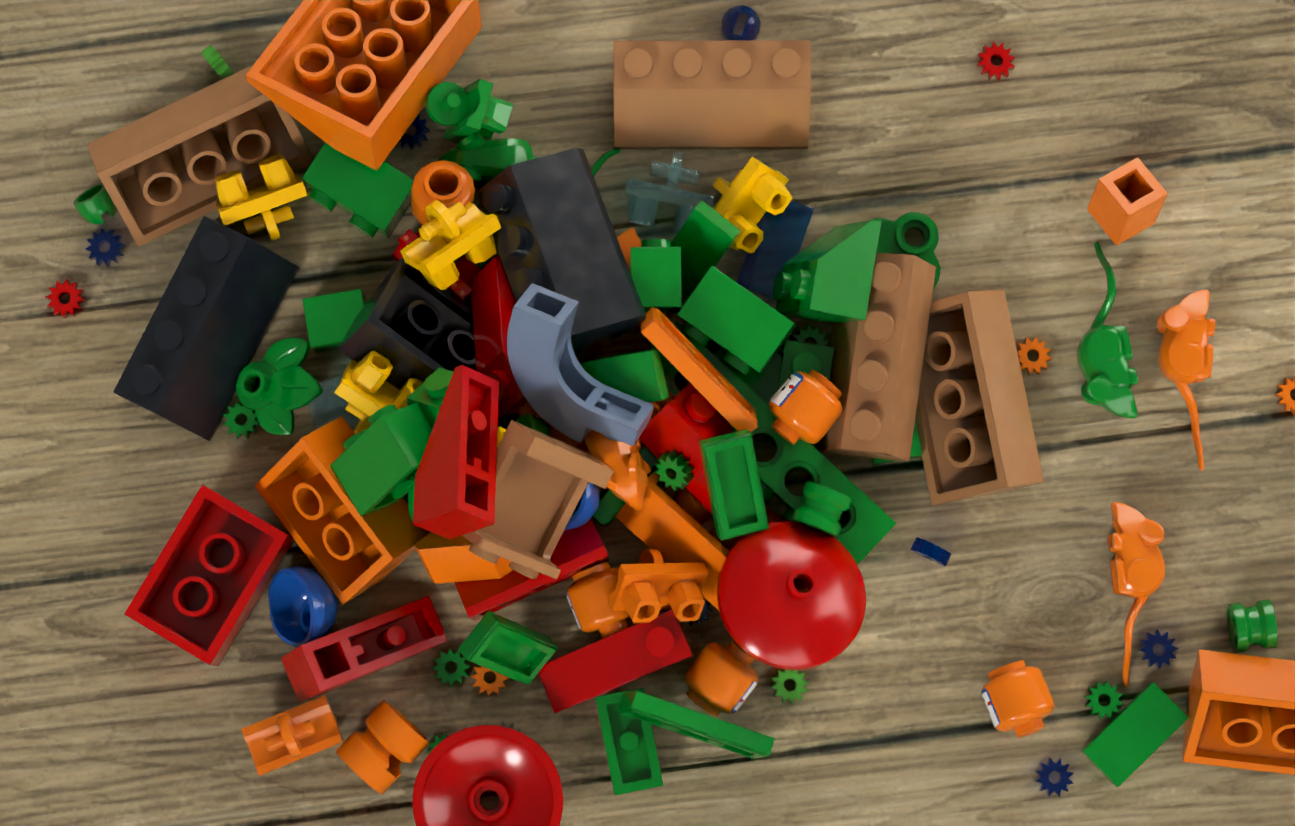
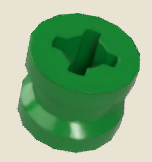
M807 481L803 489L805 500L801 507L795 509L792 520L827 533L830 536L838 537L841 530L839 519L842 512L850 508L852 499L833 489Z
M1270 599L1259 600L1254 606L1244 607L1241 603L1228 604L1227 627L1230 643L1235 653L1246 652L1250 646L1260 645L1263 649L1277 647V622Z

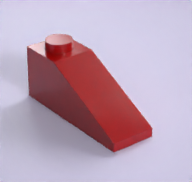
M498 255L470 280V285L472 289L476 371L499 381L498 418L518 413L519 408L528 401L515 381L508 359L507 333L516 300L501 258Z
M464 365L454 369L415 475L413 525L448 539H453L495 524L499 381Z
M689 383L649 421L639 436V440L658 459L665 451L670 454L674 450L678 456L683 453L684 459L690 460L688 465L695 468L691 472L694 478L686 488L712 514L698 441L732 433L733 431L729 422ZM745 535L737 536L734 538L737 541H739Z
M427 596L300 645L281 657V661L300 704L444 644L448 640L431 599Z
M673 610L658 615L650 623H638L550 661L544 665L538 674L553 711L556 714L688 659L693 655L678 619L675 617Z

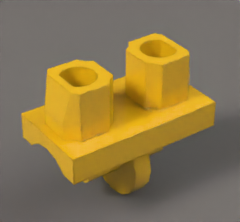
M282 153L258 162L266 184L247 191L240 170H233L215 177L219 202L215 203L224 226L260 213L261 215L243 221L248 235L267 229L271 241L281 238L276 224L293 219V213L289 205L272 211L271 209L308 196L298 173H293Z
M753 156L743 170L740 169L731 183L721 177H717L712 184L722 194L713 209L741 230L730 247L737 251L742 249L748 253H754L764 239V232L757 224L766 211L776 216L779 213H783L792 200V195L785 187L789 179L781 172L768 167Z
M434 200L425 207L429 222L419 228L421 236L400 250L405 263L420 270L429 284L440 290H445L458 281L460 274L454 261L463 254L467 260L477 264L485 262L497 253L493 233L501 229V225L496 215L492 213L490 215L484 214L471 202L465 207L461 202H457L447 208L440 201Z
M374 350L359 362L352 359L344 370V375L334 393L348 402L345 410L359 418L353 430L357 434L371 426L368 419L378 410L392 404L395 405L396 409L406 407L407 398L423 382L417 378H409L401 390L397 389L385 381L390 375L393 366L387 358Z

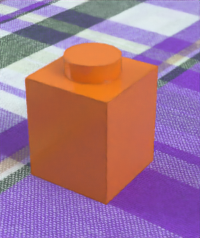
M1137 157L1099 178L1087 210L1117 246L1155 224L1168 193Z

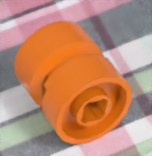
M383 700L365 719L367 729L364 732L354 731L336 750L339 757L362 780L381 795L402 775L400 765L403 762L413 763L431 744L404 715L386 700Z

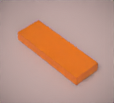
M652 307L646 313L647 317L641 321V333L737 431L744 429L750 432L754 431L758 427L756 409L658 308Z

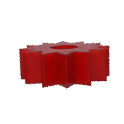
M994 41L991 48L984 45V53H978L977 55L981 61L976 66L983 68L980 75L988 73V81L993 76H995L998 82L1001 75L1008 78V70L1015 68L1011 62L1016 57L1009 55L1011 48L1004 50V42L999 47H997ZM998 57L1001 60V65H993L991 58Z
M65 279L62 285L56 281V288L49 287L52 294L45 297L51 300L47 307L54 308V315L57 316L61 313L63 318L66 319L69 313L75 316V309L83 310L80 303L86 300L80 296L84 290L77 289V282L70 285L69 280ZM64 294H70V301L62 304L61 297Z

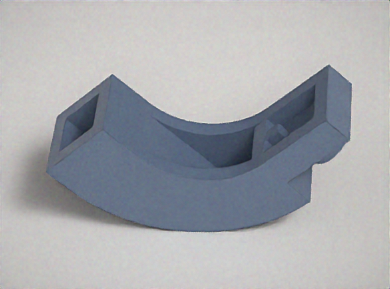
M532 283L513 306L507 333L508 359L513 376L522 394L547 423L575 441L582 443L592 429L610 440L634 446L650 421L654 405L608 387L591 377L578 362L571 343V331L579 302Z

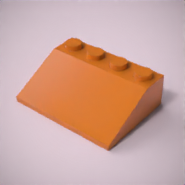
M303 0L245 75L246 81L332 148L377 171L425 106L429 91L442 83L481 30L479 0Z

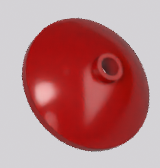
M783 521L768 524L769 529L749 533L742 537L725 558L717 583V601L720 615L726 629L735 642L758 661L786 670L815 668L828 663L840 655L858 634L866 609L864 580L853 556L833 536L800 522ZM793 580H803L808 586V592L801 593L797 591Z
M497 725L469 727L441 741L422 763L414 783L412 799L416 826H559L564 803L561 779L555 764L547 752L527 735L517 730ZM487 790L495 791L499 796V804L495 809H486L481 804V796Z

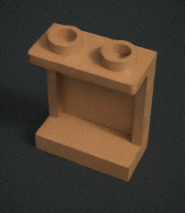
M511 420L497 448L495 524L462 535L472 543L469 551L494 564H497L500 557L511 561L509 564L510 568L531 579L536 580L539 573L557 579L561 569L553 564L550 558L588 482L605 489L614 470L587 452Z

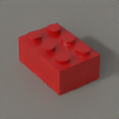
M202 484L124 615L208 665L219 666L294 542V539L289 534Z

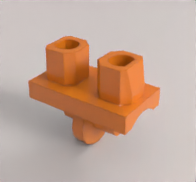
M645 549L640 555L638 564L620 565L617 586L614 592L609 595L608 603L612 611H627L633 623H650L658 617L660 610L672 609L675 617L680 622L696 621L699 619L705 604L702 588L708 571L704 562L664 563L659 550Z
M326 695L241 729L259 776L344 742Z

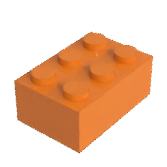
M340 416L302 437L257 482L255 487L322 578L330 586L342 605L382 581L416 550L414 544L427 536L429 532L413 525V521H411L408 514V503L403 497L395 504L360 516L330 466L345 451L342 446L343 443L355 435L345 419Z

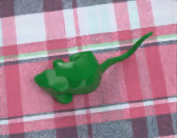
M477 133L462 139L456 147L449 150L438 161L455 162L465 168L473 179L474 187L478 188L483 184H487L508 166L538 157L533 155L532 148L526 140L515 138L483 140L481 134ZM619 148L604 153L591 167L594 177L607 159L620 153Z
M1099 242L1094 243L1095 251L1107 276V295L1090 329L1082 336L1077 348L1078 366L1087 380L1081 387V395L1087 403L1102 406L1117 416L1135 419L1138 413L1134 395L1130 388H1132V385L1138 384L1139 381L1135 368L1129 367L1128 361L1133 358L1126 326L1103 325L1115 299L1116 282L1113 269L1105 258Z

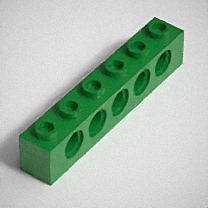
M676 321L674 326L756 409L758 427L751 432L752 439L759 436L767 437L776 447V455L773 459L767 462L757 461L764 500L768 501L774 496L787 508L782 516L787 521L795 522L792 520L795 509L803 505L805 496H795L786 489L784 479L786 474L792 470H802L810 476L813 483L828 487L850 497L852 503L850 508L846 510L848 513L847 525L840 530L838 537L834 538L849 551L858 565L893 528L896 522L811 444L799 438L792 445L782 438L771 427L776 418L771 414L769 405L705 346L681 330L683 326ZM659 351L661 356L672 367L664 375L667 388L676 396L680 391L676 387L675 379L680 372ZM734 427L731 428L733 432L737 431Z

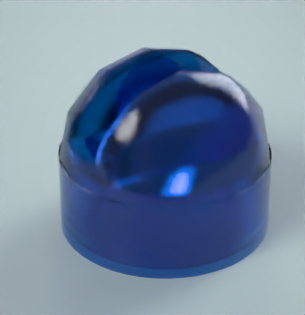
M738 5L730 8L725 13L722 19V33L726 40L757 39L761 22L755 10L745 5ZM740 13L748 15L742 36L733 33Z

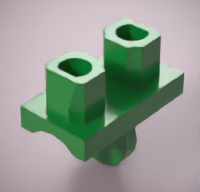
M479 79L465 88L452 82L436 85L429 91L425 107L428 115L434 122L449 126L445 129L443 138L457 143L467 136L477 133L481 134L483 140H489L494 132L499 134L505 132L513 104L490 96L493 83Z

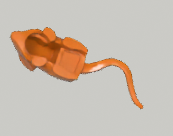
M1207 289L1195 291L1187 295L1176 306L1162 313L1157 320L1158 332L1163 335L1157 354L1158 366L1162 374L1168 380L1175 383L1186 402L1190 414L1193 443L1198 458V469L1200 471L1204 469V454L1199 431V415L1195 398L1188 385L1203 382L1204 379L1211 377L1213 345L1208 344V336L1214 335L1216 320L1205 318L1209 309L1210 292Z
M591 429L584 439L589 453L614 470L606 487L634 510L639 511L643 509L644 495L648 484L647 474L651 472V468L640 454L641 443L639 438L634 446H631L624 442L610 440L603 434Z
M1112 502V521L1117 533L1107 535L1109 551L1115 554V559L1110 561L1113 594L1125 595L1135 599L1128 612L1124 627L1122 676L1123 686L1128 687L1134 623L1148 597L1159 588L1165 577V563L1158 544L1163 542L1165 535L1164 529L1159 523L1145 518L1139 511L1127 504Z

